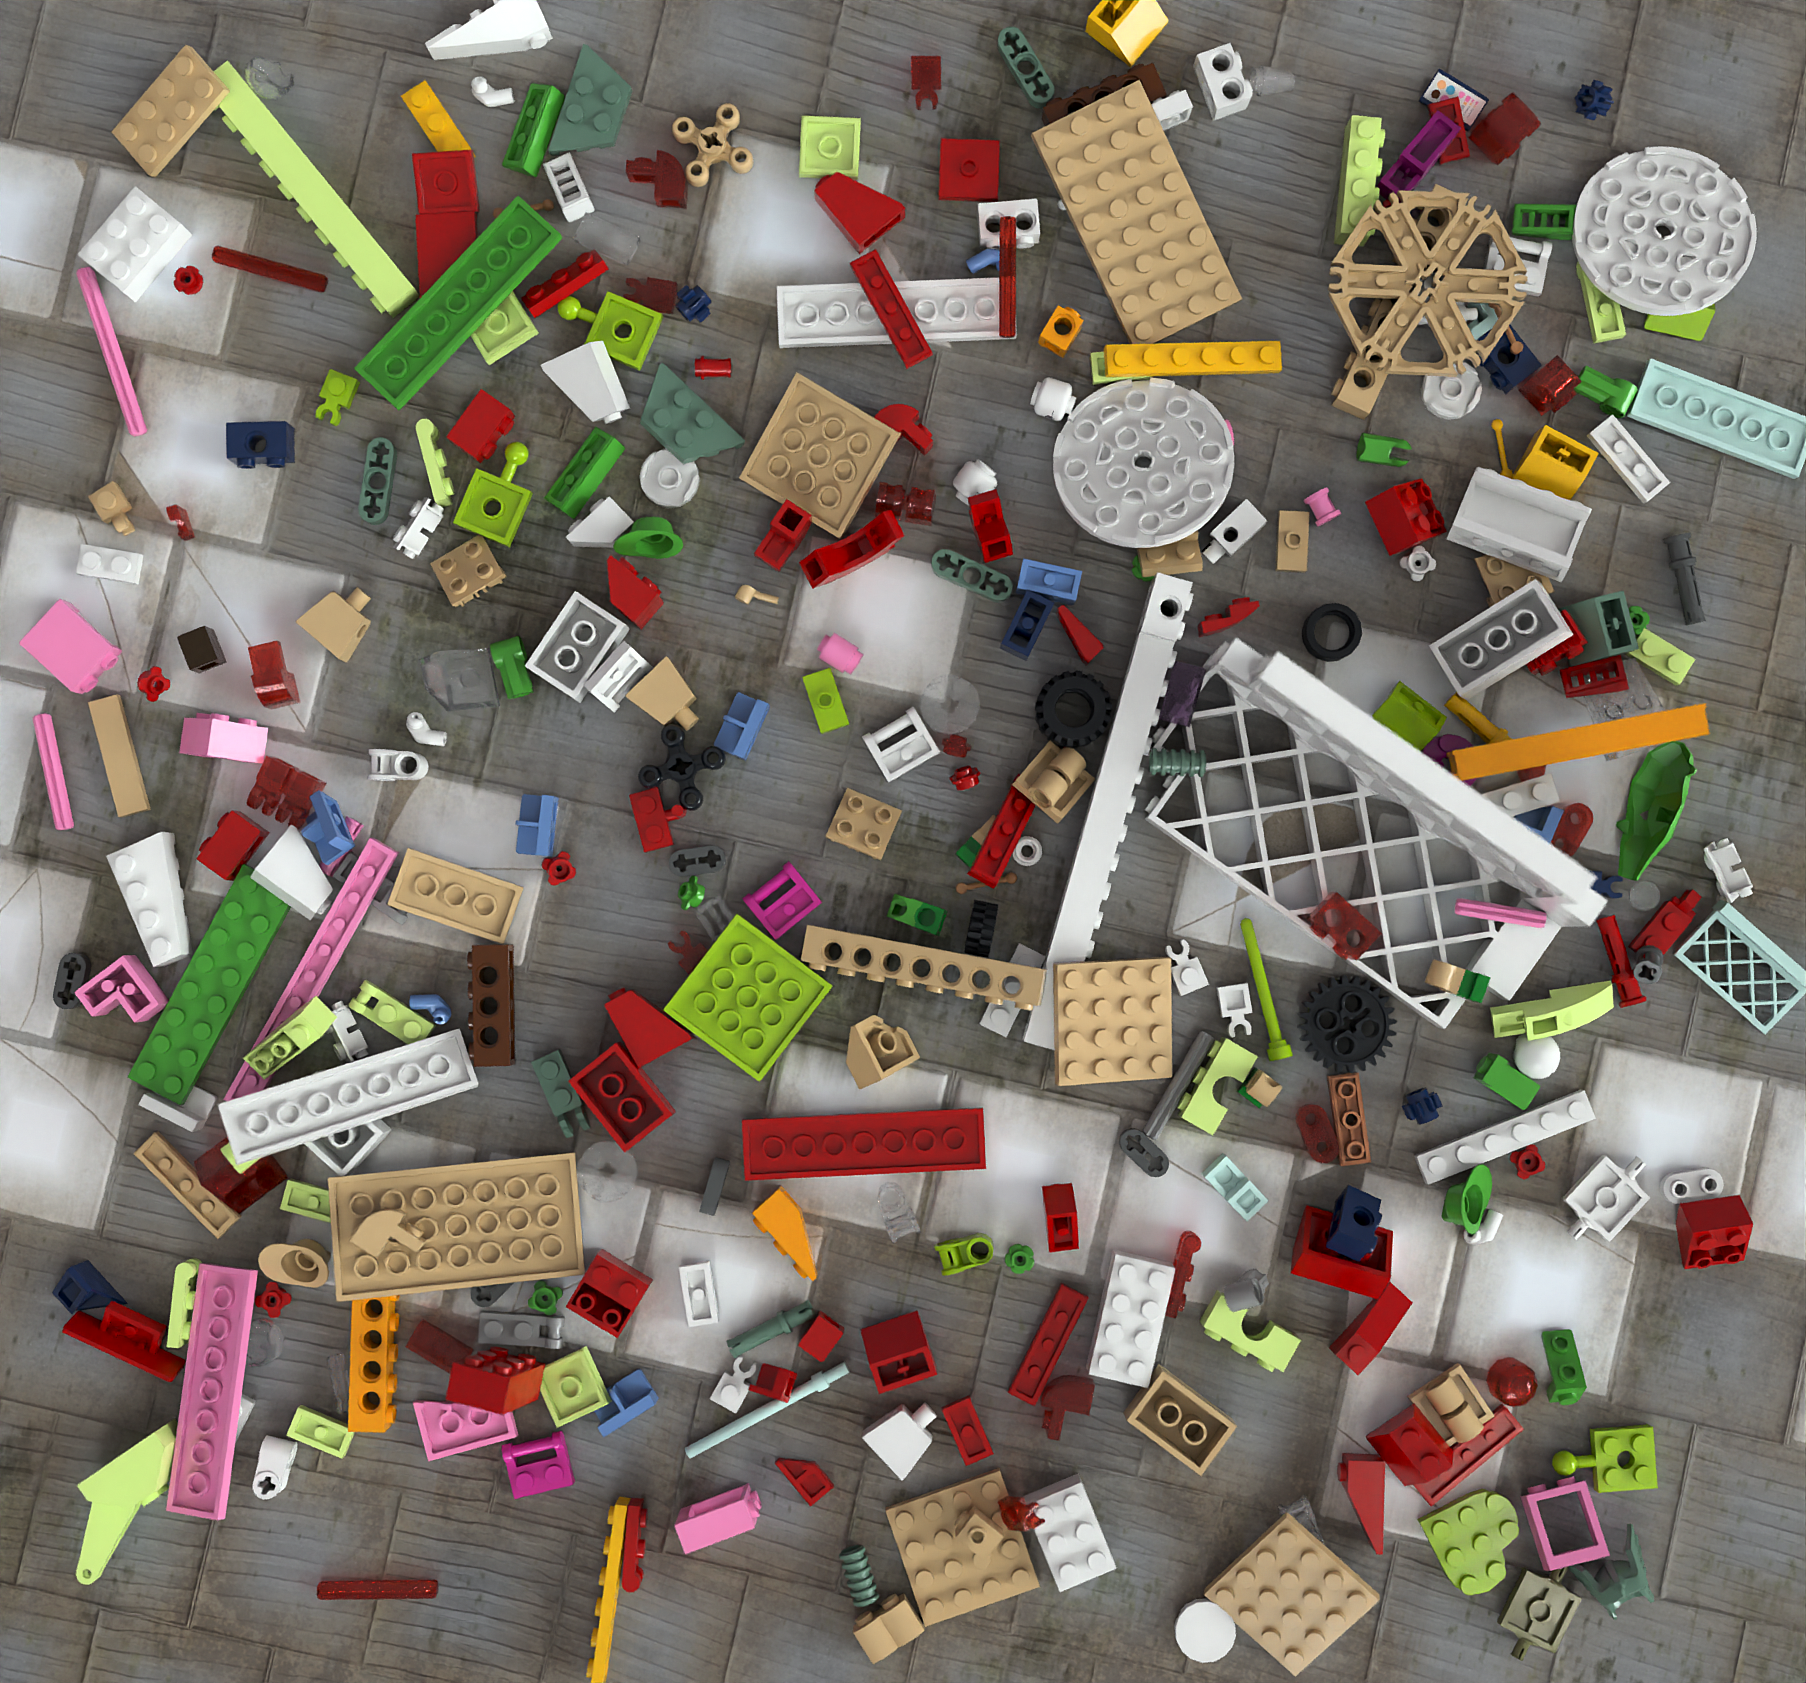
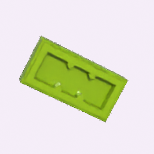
M831 668L803 676L802 679L821 734L848 726L849 722Z

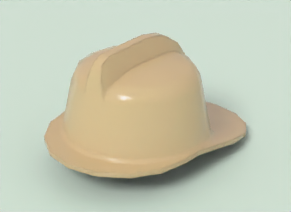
M302 1239L294 1244L276 1243L266 1246L260 1252L258 1262L263 1273L274 1281L317 1288L323 1286L328 1280L329 1269L327 1263L331 1258V1252L325 1250L321 1244L312 1239Z

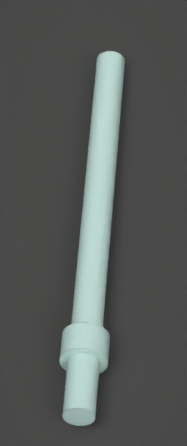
M842 1362L826 1372L821 1370L812 1375L811 1380L792 1389L788 1403L774 1399L685 1447L687 1456L691 1459L815 1391L821 1392L829 1388V1383L850 1373L847 1364Z

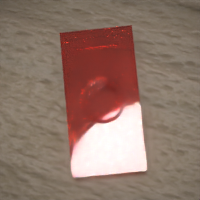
M424 1319L420 1321L405 1346L451 1374L453 1362L464 1359L467 1355H472L474 1352L473 1348Z

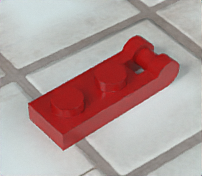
M631 1498L627 1510L622 1587L629 1593L638 1590L644 1576L642 1568L638 1566L639 1558H644L646 1540L641 1539V1527L646 1528L648 1520V1509L643 1508L644 1498Z

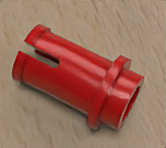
M701 356V359H695V377H701V380H704L705 377L731 378V358L704 359V356Z

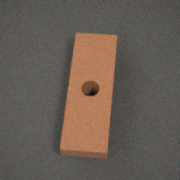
M1359 1072L1327 1076L1339 1165L1348 1166L1371 1163ZM1352 1114L1354 1120L1351 1124L1347 1125L1345 1119L1347 1115Z

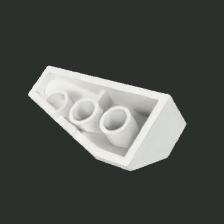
M493 0L494 6L484 12H481L479 9L470 13L471 18L463 26L461 24H454L425 44L433 60L526 51L531 48L538 49L553 38L537 0Z

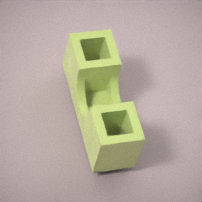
M1224 1037L1220 1041L1215 1040L1207 1053V1056L1210 1057L1205 1068L1202 1066L1198 1068L1192 1079V1082L1195 1083L1190 1094L1184 1093L1177 1106L1180 1109L1178 1115L1211 1135H1214L1228 1110L1218 1104L1213 1097L1212 1091L1215 1082L1222 1077L1230 1076L1243 1083L1258 1057Z
M1217 1290L1200 1319V1323L1206 1328L1204 1333L1219 1342L1221 1338L1228 1340L1232 1343L1230 1348L1245 1357L1248 1352L1259 1358L1257 1363L1271 1372L1275 1368L1284 1372L1301 1342L1299 1337L1269 1320L1261 1333L1257 1335L1245 1334L1242 1331V1320L1248 1309L1236 1312L1230 1311L1224 1293Z

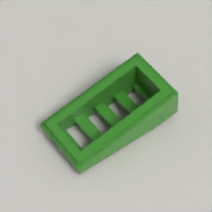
M1515 204L1512 235L1572 240L1576 205ZM1523 213H1529L1528 227H1522ZM1535 214L1541 215L1540 227H1534ZM1548 215L1554 216L1553 227H1546ZM1560 217H1566L1565 228L1559 227Z

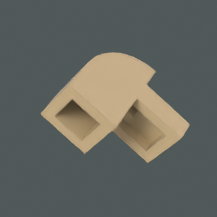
M383 1209L367 1217L359 1226L350 1242L377 1258L391 1237L416 1253L421 1249L426 1240L421 1237L423 1232L414 1225L407 1223L406 1226L400 1224L406 1216V1212L398 1209Z

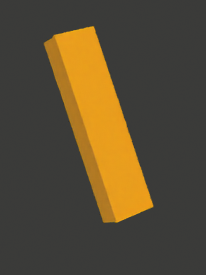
M1703 703L1447 752L1446 755L1449 757L1452 775L1462 781L1710 734L1705 712L1706 704Z

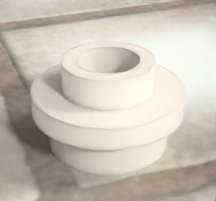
M1024 836L1019 839L1012 855L1018 864L1031 866L1040 860L1042 847L1037 839L1031 836ZM1027 845L1032 848L1033 852L1030 857L1022 855L1021 849L1023 846Z

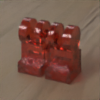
M886 482L879 483L875 518L882 512L891 509L896 520L901 521L902 512L906 510L905 522L932 526L936 502L935 490H920L918 487H912L909 495L905 496L906 491L903 490V485L897 484L892 486Z
M266 756L256 777L257 781L247 798V806L256 810L265 799L262 814L270 816L278 807L275 820L283 823L292 811L288 827L292 824L299 830L305 823L313 805L310 796L318 790L322 792L327 783L305 771H300L299 768L277 757ZM282 793H284V795L286 796L282 803L279 805Z

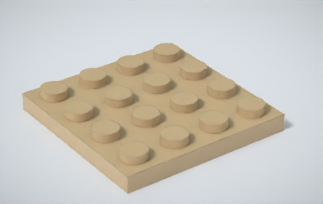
M796 372L739 479L781 504L788 499L812 515V522L842 539L901 433Z
M1151 957L1053 963L1056 1085L1068 1086L1172 1078L1171 958Z
M1000 1468L885 1507L925 1627L1040 1587ZM973 1506L1003 1528V1539L985 1561L955 1537V1529L957 1527L954 1524L963 1511L969 1512Z
M1288 1512L1280 1517L1204 1589V1595L1211 1602L1217 1604L1229 1614L1240 1628L1294 1676H1297L1380 1601V1594Z

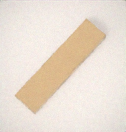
M116 694L88 702L118 817L123 818L151 810L121 696Z
M159 1131L154 1132L133 1153L217 1239L221 1238L242 1217Z

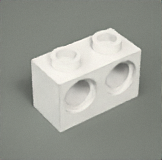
M1231 43L1197 54L1193 68L1213 121L1247 109L1252 97V88L1249 80H1244L1241 57L1237 51H1233ZM1220 63L1225 66L1226 70L1217 71L1213 64ZM1232 91L1235 93L1236 98L1229 99L1224 96L1223 92Z
M1037 199L978 204L977 221L980 248L1002 250L1004 246L1016 245L1017 248H1030L1034 246V243H1039L1040 224ZM1025 220L1030 223L1031 227L1027 230H1021L1016 226V223ZM990 223H997L1002 229L999 232L993 233L988 231L986 226Z

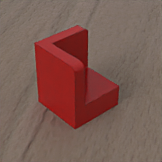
M820 1310L799 1339L798 1346L818 1361L823 1362L844 1334V1327Z
M763 1363L756 1385L750 1384L748 1390L788 1403L797 1373Z

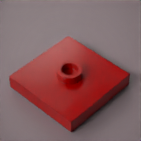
M941 138L939 200L998 202L1000 140Z
M473 150L412 153L419 214L480 212Z

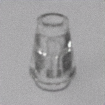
M1260 65L1258 68H1252L1249 76L1252 93H1256L1257 96L1293 91L1295 74Z

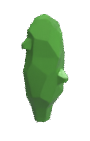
M1666 742L1649 751L1641 768L1632 780L1626 819L1617 821L1616 827L1623 832L1620 842L1618 875L1638 881L1656 854L1673 838L1687 798L1690 778L1697 770L1693 766V755L1683 742ZM1649 811L1647 820H1644L1640 814Z

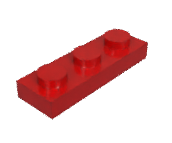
M595 249L591 252H585L567 268L554 272L551 278L543 284L531 287L521 299L533 317L536 318L609 270V268Z

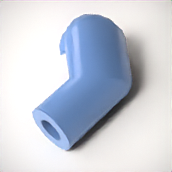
M985 249L966 260L972 273L988 265H996V269L1001 273L1008 271L1012 267V262L1009 260L1010 255L1003 250Z
M410 995L411 1010L427 1009L434 1017L433 1021L439 1025L447 1023L450 1019V1006L439 995Z

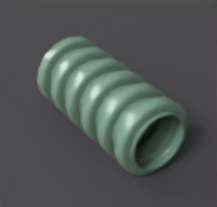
M1152 748L1149 756V772H1151V775H1156V772H1158L1161 776H1165L1166 773H1170V776L1179 773V776L1189 774V777H1193L1194 774H1198L1199 777H1203L1206 772V753L1204 750L1195 753V750L1186 752L1185 749H1181L1180 752H1176L1175 749H1171L1170 752H1167L1164 748L1161 751Z
M862 1545L850 1546L839 1554V1558L844 1561L841 1564L842 1568L846 1569L844 1575L846 1578H849L847 1585L852 1588L850 1595L855 1598L852 1601L853 1605L857 1607L870 1605L879 1598V1593L875 1592L877 1586L872 1582L874 1576L872 1573H869L871 1566L866 1564L868 1556L863 1554L866 1550Z

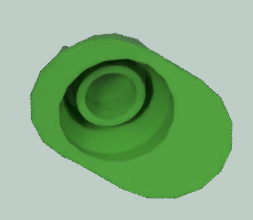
M655 516L642 517L632 524L631 532L620 536L614 542L613 548L620 555L662 559L678 554L683 548V541L678 535L674 534L672 525L668 520Z
M1479 1164L1474 1167L1465 1183L1452 1185L1447 1190L1444 1200L1442 1219L1446 1222L1464 1226L1469 1234H1476L1479 1230L1482 1216L1491 1196L1492 1176L1487 1166Z

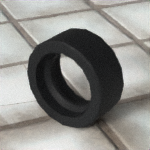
M1339 603L1324 604L1315 609L1307 617L1302 628V639L1307 651L1316 659L1326 662L1339 661L1353 653L1359 645L1362 636L1361 622L1357 614L1348 606ZM1328 615L1341 617L1349 627L1348 641L1343 647L1336 650L1323 648L1315 638L1314 630L1316 623Z

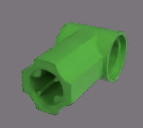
M1587 365L1583 367L1572 387L1574 392L1599 404V408L1604 413L1610 416L1613 414L1615 418H1624L1638 391L1637 387L1631 382L1620 378L1612 379Z
M516 636L490 644L491 654L497 669H500L508 699L520 698L533 693L530 675L527 667H525L527 654L521 637Z

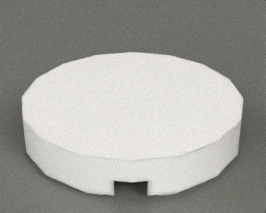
M1463 361V365L1466 368V372L1462 375L1458 373L1456 377H1423L1420 388L1422 401L1426 408L1435 416L1448 420L1461 418L1471 412L1479 402L1482 385L1477 376L1478 373L1465 361Z
M666 448L650 454L642 464L640 472L641 487L647 498L657 506L665 508L681 507L688 503L696 494L700 482L699 471L694 461L682 464Z
M1208 1598L1195 1599L1185 1604L1180 1610L1181 1612L1174 1624L1175 1638L1181 1651L1190 1659L1202 1663L1215 1662L1230 1651L1236 1637L1235 1623L1232 1617L1220 1606L1211 1602Z

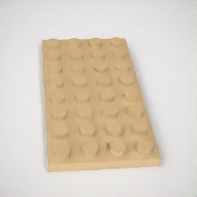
M1140 80L1031 134L1130 344H1155L1242 300Z
M575 1152L328 1178L336 1302L585 1275ZM383 1209H398L407 1213L400 1224L406 1226L407 1223L414 1225L423 1232L421 1237L426 1241L416 1253L391 1237L381 1254L376 1258L350 1242L362 1222L370 1215Z

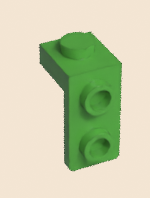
M1488 1053L1478 1063L1476 1067L1477 1072L1473 1078L1519 1109L1526 1110L1540 1089V1085L1508 1065L1509 1061L1498 1054Z
M1572 1330L1544 1331L1541 1338L1552 1378L1546 1390L1549 1403L1559 1402L1560 1405L1574 1404L1581 1398L1587 1386Z

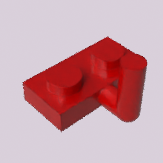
M659 787L630 794L629 798L644 853L673 846L674 842L668 822L685 817L686 810L681 805H674L671 809L665 810Z

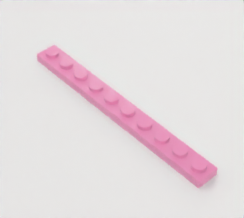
M375 838L368 840L252 1049L296 1010L313 997L320 995L398 856V851ZM245 1061L223 1100L230 1101L267 1089L276 1071L264 1080Z

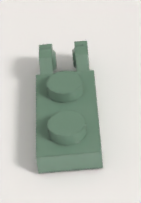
M560 1049L532 1061L531 1064L554 1116L558 1118L559 1125L566 1138L574 1135L572 1125L566 1116V1112L572 1109L575 1110L578 1123L582 1129L591 1128L583 1108L584 1102L568 1082L572 1075Z

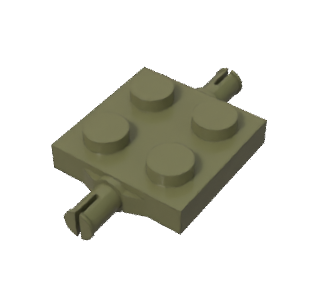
M1568 1566L1552 1570L1550 1576L1539 1575L1525 1567L1523 1568L1497 1620L1500 1626L1514 1632L1519 1638L1511 1655L1520 1661H1523L1530 1645L1543 1647L1555 1654L1582 1600L1579 1595L1566 1589L1561 1584L1569 1568Z

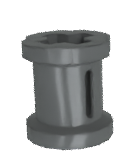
M1647 945L1637 950L1635 955L1636 966L1633 974L1639 982L1654 984L1659 981L1662 975L1661 965L1664 959L1663 953L1659 948Z

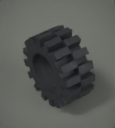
M974 900L964 953L988 958L996 924L998 904Z

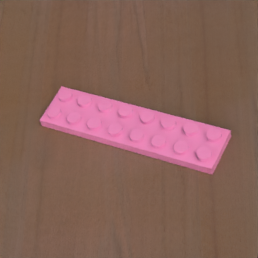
M199 1263L166 1511L212 1520L225 1519L258 1270Z

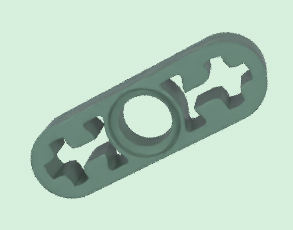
M1016 27L1004 28L998 36L997 48L1028 102L1035 108L1041 109L1046 107L1045 105L1053 100L1054 97L1052 81L1021 30ZM1008 37L1011 41L1017 40L1016 50L1019 54L1016 57L1012 46H1005L1006 38ZM1022 61H1029L1033 64L1034 71L1024 75L1018 71L1017 66ZM1036 78V84L1041 91L1047 90L1045 98H1042L1041 95L1035 96L1036 86L1033 81Z
M383 437L373 439L368 445L358 507L361 518L371 525L382 524L388 517L397 461L395 445ZM382 445L389 451V454H384L382 457V464L385 467L388 466L387 470L382 467H373V464L380 465V456L375 452L376 450H381ZM378 473L383 474L386 478L385 485L380 489H373L370 485L372 476ZM369 493L383 496V499L376 497V506L381 510L380 513H375L373 518L367 512V508H372L374 504V498L368 496Z
M941 549L932 557L931 567L938 577L982 597L999 603L1006 601L1012 593L1013 585L1008 576L949 549ZM947 556L950 558V564L958 567L959 561L964 563L959 570L958 578L953 577L955 574L954 569L947 567L944 571L940 570V564L937 560H943ZM966 569H977L981 575L980 580L975 584L967 583L963 578V573ZM985 575H991L988 581L993 584L1003 581L1007 592H1001L999 596L993 594L994 588L987 584L985 590L980 589L985 581Z

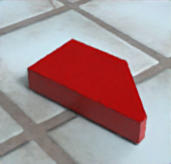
M778 1458L775 1461L776 1466L810 1507L834 1488L833 1482L815 1461Z

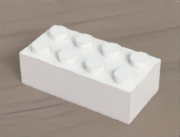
M1535 579L1432 643L1429 647L1458 695L1468 700L1574 634L1543 585Z
M1112 1249L1086 1363L1088 1374L1149 1388L1175 1273V1267L1171 1262Z

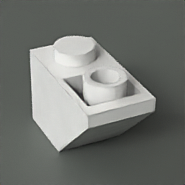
M609 496L605 501L603 499L598 500L591 507V514L583 521L579 519L573 523L568 529L569 534L566 538L574 547L613 548L614 542L620 536L631 532L634 522Z

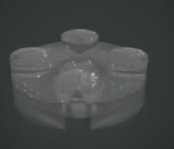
M952 674L942 675L933 679L924 689L920 699V712L923 720L934 732L944 735H956L966 731L975 722L980 708L979 696L975 687L965 679ZM946 697H951L952 701L958 702V706L954 707L953 713H948L947 709L941 708V704L945 703Z
M601 1141L588 1148L580 1158L576 1170L577 1180L583 1191H586L593 1199L600 1202L617 1201L634 1187L638 1177V1163L631 1149L624 1153L616 1141ZM605 1163H610V1166L616 1170V1173L612 1174L609 1180L606 1179L604 1174L599 1172L600 1169L604 1168Z

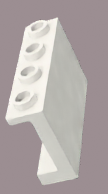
M1476 467L1447 540L1562 582L1573 560V553L1592 509L1584 506L1581 502L1570 501L1556 496L1549 490H1540L1527 485L1521 480L1502 476L1492 469Z

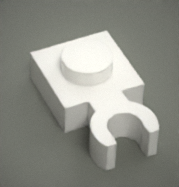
M1184 939L1180 940L1182 946L1180 954H1174L1170 945L1165 947L1167 956L1175 960L1176 963L1175 966L1171 967V976L1180 996L1209 985L1198 957L1188 958L1189 945Z
M1248 983L1216 987L1221 1017H1230V1022L1227 1025L1228 1035L1231 1038L1235 1037L1234 1028L1238 1024L1243 1025L1245 1035H1251V1025L1244 1018V1014L1253 1013Z
M739 1355L735 1359L733 1374L725 1370L710 1397L712 1401L735 1414L749 1391L750 1383L744 1380L751 1377L757 1368V1363L754 1362L750 1369L743 1370L740 1367L743 1355Z

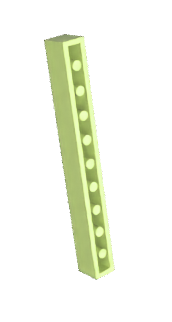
M228 60L213 71L230 90L214 110L216 111L219 107L226 115L221 119L233 133L237 130L241 132L244 138L240 142L251 155H254L256 152L263 160L258 164L270 178L274 175L277 176L281 181L277 187L288 200L294 197L300 204L295 208L307 223L313 220L318 226L314 231L326 246L331 242L337 251L333 255L344 269L349 265L354 270L355 274L351 277L362 291L368 288L374 296L370 300L382 314L384 311H387L394 318L418 299L420 295Z

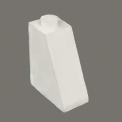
M603 341L589 342L541 364L542 370L592 422L604 420L605 424L614 422L622 418L621 412L630 409Z
M291 824L255 868L250 878L311 920L316 913L322 916L330 906L332 901L328 897L332 893L333 888L299 831Z

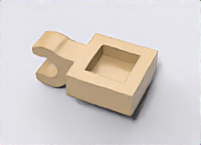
M112 481L88 496L103 522L108 524L112 521L118 533L122 532L125 537L135 531L133 524L125 514L132 507L116 482Z

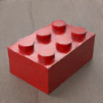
M621 1041L611 1046L568 1081L624 1153L676 1112L641 1067H637L630 1052Z
M496 1346L490 1347L487 1351H478V1354L467 1355L464 1359L453 1362L445 1400L504 1415L538 1400L545 1363L537 1362L536 1357L529 1354H518V1356L508 1354V1349Z

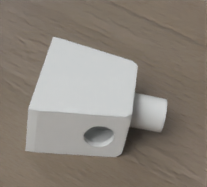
M1246 499L1210 533L1213 540L1201 552L1212 564L1225 553L1231 557L1265 526L1267 520ZM1229 530L1234 531L1237 535L1232 542L1226 541L1223 536Z
M926 1403L922 1404L914 1413L904 1404H901L864 1429L862 1439L903 1480L931 1444L932 1434L926 1426L937 1415Z

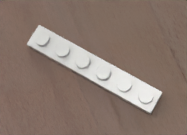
M1578 1090L1416 1154L1414 1157L1425 1184L1429 1185L1594 1120L1596 1117L1585 1090Z

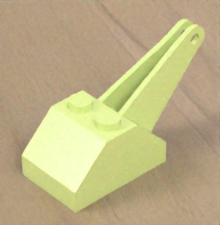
M173 1419L77 1485L85 1499L92 1502L76 1570V1577L80 1583L85 1585L92 1584L102 1575L140 1506H146L169 1489L168 1482L171 1477L178 1425L176 1419Z

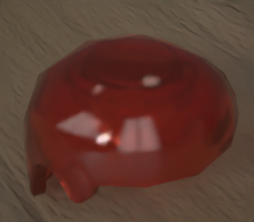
M1513 1357L1497 1360L1489 1369L1486 1379L1491 1395L1501 1403L1511 1407L1525 1406L1535 1396L1538 1387V1378L1535 1376L1532 1368Z

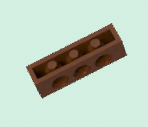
M1154 63L1146 66L1138 64L1130 68L1124 75L1119 77L1111 75L1103 79L1097 86L1092 88L1085 86L1076 90L1068 98L1062 100L1061 97L1049 101L1045 105L1046 107H1043L1041 119L1044 126H1047L1067 116L1068 113L1077 111L1140 80L1151 104L1158 98H1166L1167 94Z
M514 944L472 945V951L468 952L467 955L468 969L472 970V982L468 983V998L473 1000V1012H469L468 1015L469 1030H473V1042L469 1043V1059L474 1060V1067L515 1065ZM489 966L493 967L497 972V978L492 984L484 979V971ZM488 997H492L497 1001V1010L493 1014L488 1013L484 1008V1002ZM488 1027L494 1028L498 1033V1039L494 1044L487 1042L485 1039V1031Z

